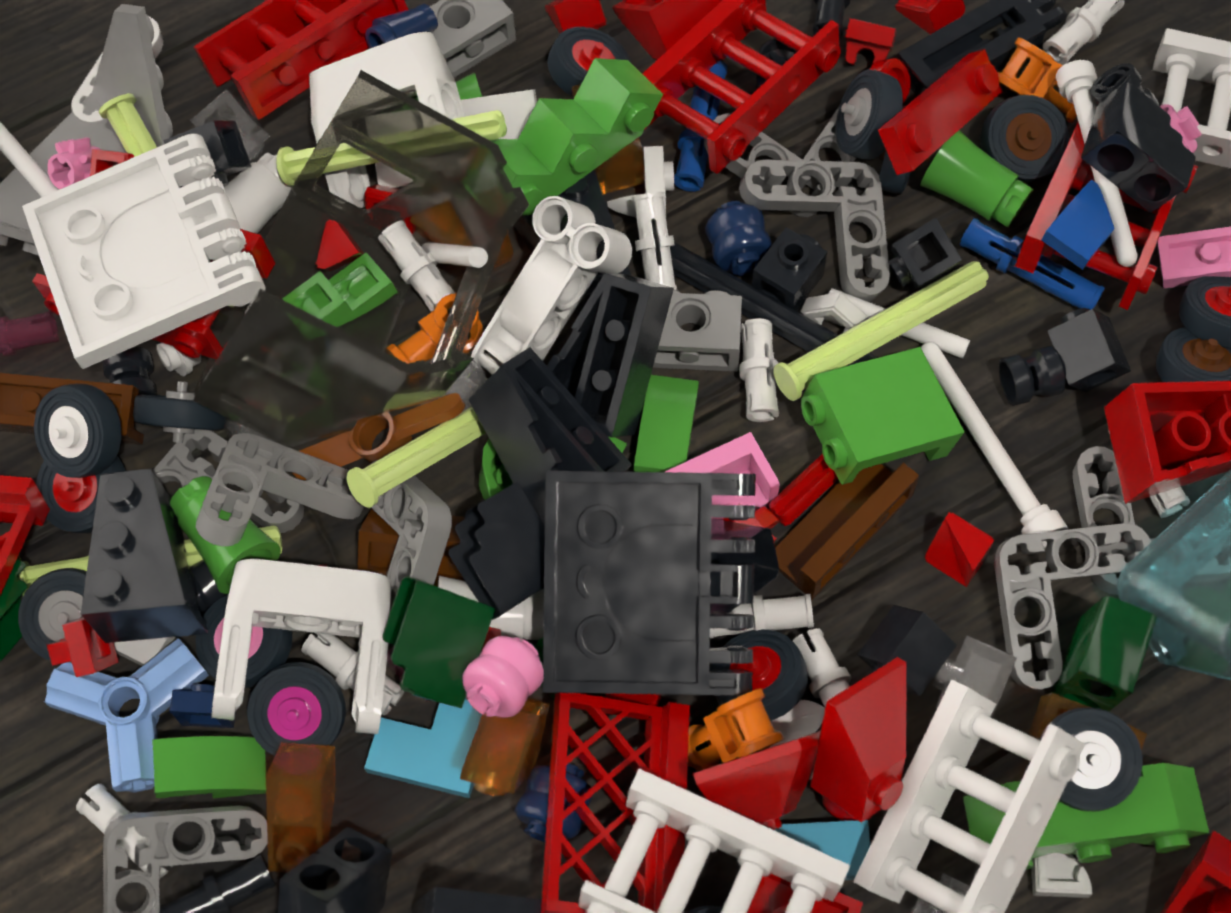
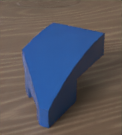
M1090 180L1046 230L1041 239L1082 270L1114 230L1109 210L1098 183Z

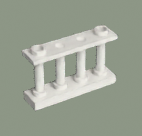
M1166 28L1153 65V71L1169 74L1162 105H1171L1176 113L1181 110L1188 78L1215 84L1208 125L1197 126L1201 136L1195 139L1198 145L1193 154L1196 157L1195 161L1231 168V132L1227 131L1231 111V42Z
M951 680L902 780V793L897 802L888 809L853 882L868 891L896 903H900L907 890L946 913H1005L1067 782L1078 771L1080 755L1086 744L1050 723L1042 740H1039L990 718L996 703L971 688ZM980 738L1031 761L1016 792L966 768ZM955 789L1006 813L991 844L941 819ZM931 839L981 865L966 897L917 871V866Z
M639 769L629 789L626 807L634 810L633 814L637 819L605 887L602 888L586 880L581 890L579 907L587 910L586 913H655L625 899L657 828H664L665 825L685 833V838L689 843L657 913H683L709 852H716L717 849L737 857L738 863L741 866L721 913H747L762 876H769L770 873L791 882L790 887L794 892L785 913H811L815 901L826 898L833 902L843 885L850 865Z

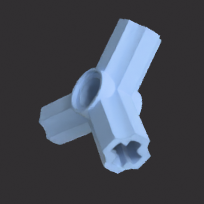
M178 638L130 677L115 678L100 672L75 677L72 663H63L53 670L46 685L45 703L51 708L105 725L112 788L116 792H139L153 789L152 739H158L156 725L159 715L170 707L172 691H190L192 685L199 684L209 675ZM135 698L140 699L139 707L135 713L128 717H119L120 708L125 702Z

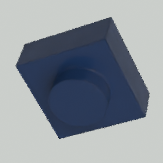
M195 684L190 687V691H172L169 711L181 726L234 728L235 718L234 720L212 718L215 686Z

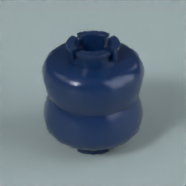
M740 201L727 202L721 205L722 208L718 207L715 213L708 219L705 227L706 235L712 245L713 259L718 267L727 272H733V274L739 276L752 274L754 268L772 246L770 237L765 231L763 214L760 209L753 205L740 203Z
M568 763L566 765V780L577 794L582 796L591 786L581 779L585 774L584 771ZM537 765L528 774L526 792L517 802L515 814L519 820L527 825L523 831L525 834L546 843L550 766ZM593 795L584 802L587 806H589ZM564 797L565 810L567 807L570 806V804ZM575 810L563 820L562 834L566 839L575 837L581 829L582 819Z

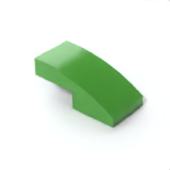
M365 252L329 280L319 271L281 299V302L308 336L339 327L362 316L391 298L398 291L387 275Z
M651 375L641 418L634 472H665L688 460L699 381Z
M200 736L152 739L156 798L212 793L213 798L268 793L265 749L258 744L254 737Z

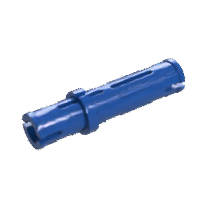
M719 60L709 71L725 80L728 66L725 62ZM695 86L690 107L714 120L718 114L720 99ZM685 128L678 138L680 156L676 174L674 175V184L685 191H698L700 187L703 188L704 176L709 156L704 147V138Z
M976 218L969 224L959 245L997 264L996 270L1003 274L1010 271L1079 309L1088 308L1091 310L1096 306L1105 287L1087 280L1043 255L1036 269L1038 268L1072 286L1073 289L1037 270L1033 274L1015 267L1017 259L990 245L993 244L1018 257L1024 239L1016 235L1011 239L984 225Z

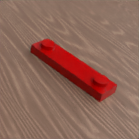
M985 49L966 55L878 129L896 175L914 171L1002 92L999 86L997 70L990 63Z

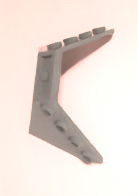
M121 4L113 13L92 93L81 103L85 106L83 113L91 116L94 111H99L109 100L131 93L136 98L134 107L156 146L159 147L164 145L163 140L172 137L173 128L171 120L164 110L161 94L164 84L163 76L159 66L155 63L151 43L154 39V28L146 14L145 7ZM71 112L29 155L48 175V159L58 154L55 148V144L58 142L88 137L90 138V146H96L101 150L126 152L108 118L99 122H85ZM16 168L0 183V245L7 246L8 239L11 237L24 241L23 251L39 255L22 206L41 198V196Z

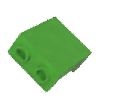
M921 347L815 374L801 397V409L804 419L810 426H813L822 444L824 460L827 466L835 471L842 485L852 482L859 471L864 468L925 451L929 461L946 457L965 433Z

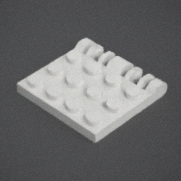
M188 134L22 206L75 360L82 369L225 306L241 307L259 299L264 294L266 288L259 270L256 268L253 256L249 252L241 251L245 248L244 245L247 244L243 232L239 229V222L228 196L225 195L222 181L219 178L215 179V177H212L215 175V165L213 160L210 159L209 150L201 135Z

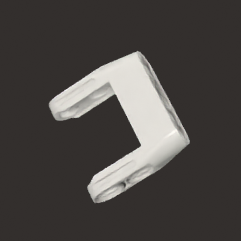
M418 32L397 38L316 69L309 75L311 123L317 146L357 139L358 136L353 118L415 95L418 96L425 125L465 117L456 81L434 34L431 32ZM472 144L432 152L433 156L441 162L444 170L451 176L465 173L474 157ZM365 165L325 173L332 200L341 212L349 213L366 207L365 191L371 185Z
M246 559L237 562L225 610L212 718L234 720L235 712L243 702L252 626L360 638L352 716L356 722L357 733L378 735L388 653V643L383 640L382 635L390 614V579L382 574L369 571L272 560Z

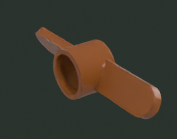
M451 393L396 416H392L381 408H369L355 417L349 431L299 451L340 467L362 458L372 463L411 442V435L455 418L464 410L465 403L458 393ZM389 428L385 441L379 447L372 450L375 437L384 429ZM293 473V475L298 479L306 480L299 474Z

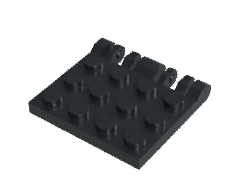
M546 471L543 692L744 695L752 691V671L709 670V663L738 664L753 662V650L744 646L710 648V628L745 631L746 629L753 628L754 615L710 614V603H754V564L711 563V552H754L755 540L743 536H730L728 539H711L712 518H729L730 520L755 518V505H712V495L755 496L756 474Z

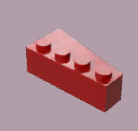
M1231 381L1132 383L1104 407L1125 504L1231 471Z

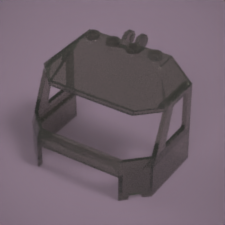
M360 70L295 180L264 240L275 261V265L268 278H262L266 289L260 288L253 301L241 307L233 306V308L225 306L221 308L211 327H223L218 338V342L223 350L217 359H208L196 385L193 401L289 448L352 431L359 419L426 403L444 396L474 359L463 353L465 343L503 240L529 206L521 188L512 187L503 169L507 161L499 146ZM342 143L348 144L413 179L411 183L367 210L361 209L317 185V181ZM450 200L472 246L485 249L488 254V260L480 268L467 266L431 363L426 364L425 360L407 364L386 353L385 349L411 284H405L400 277L402 271L390 253L379 242L378 236L382 234L388 225ZM329 219L337 221L346 227L362 251L368 253L398 291V293L379 306L339 327H335L282 300L319 271L329 280L352 263L350 262L334 271L317 268L316 261L326 221Z

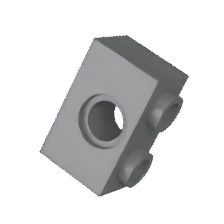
M440 0L430 6L438 21L437 29L431 33L434 34L454 78L516 41L513 12L503 0Z
M673 290L653 368L738 372L742 296L729 295L723 291L688 294ZM694 323L701 328L690 332L681 329L680 326Z

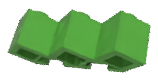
M595 58L574 99L539 98L519 139H496L480 142L463 180L496 216L532 215L541 200L549 196L560 195L641 136L644 129L652 121L654 111L663 93L628 60Z
M1168 763L1143 765L1139 781L1132 793L1118 805L1102 811H1082L1058 801L1025 870L1034 867L1033 858L1051 853L1077 855L1079 863H1090L1111 858V848L1129 843L1155 845L1157 853H1169L1189 848V838L1209 833L1194 768ZM1021 781L1008 782L1001 785L1016 792ZM970 795L964 796L963 800L970 834L991 844L1006 813Z

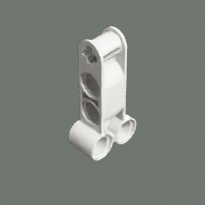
M549 196L541 200L534 210L532 221L534 230L541 240L475 345L471 354V364L477 369L485 368L493 375L504 363L529 347L543 361L597 273L617 274L628 266L632 257V246L624 233L596 224L593 212L587 206L558 196ZM567 213L568 223L566 225V228L561 232V221L564 215ZM604 239L605 250L603 255L597 259V247Z

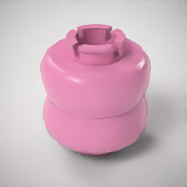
M506 636L495 637L487 642L480 656L474 659L463 673V685L467 692L466 695L469 697L468 701L476 711L483 715L486 711L488 717L497 716L502 718L512 717L519 713L528 696L539 688L544 679V669L534 646L524 639L521 642L520 638Z

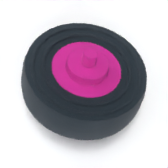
M303 662L286 663L266 673L253 688L247 706L248 724L255 740L270 754L286 760L310 759L327 750L339 736L346 716L344 695L335 679L320 667Z

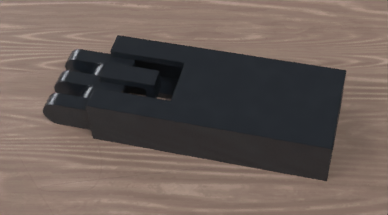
M990 0L900 51L897 59L906 66L910 75V89L918 97L966 55L975 51L985 49L990 63L998 72L1006 66L1017 47L1014 43L1018 37L1038 48L1041 47L1045 32L1063 22L1067 17V12L1061 6L1052 9L1056 0ZM1003 22L1009 26L1004 30L1001 27L996 29L993 37L994 40L992 41L988 38L983 40L980 37Z

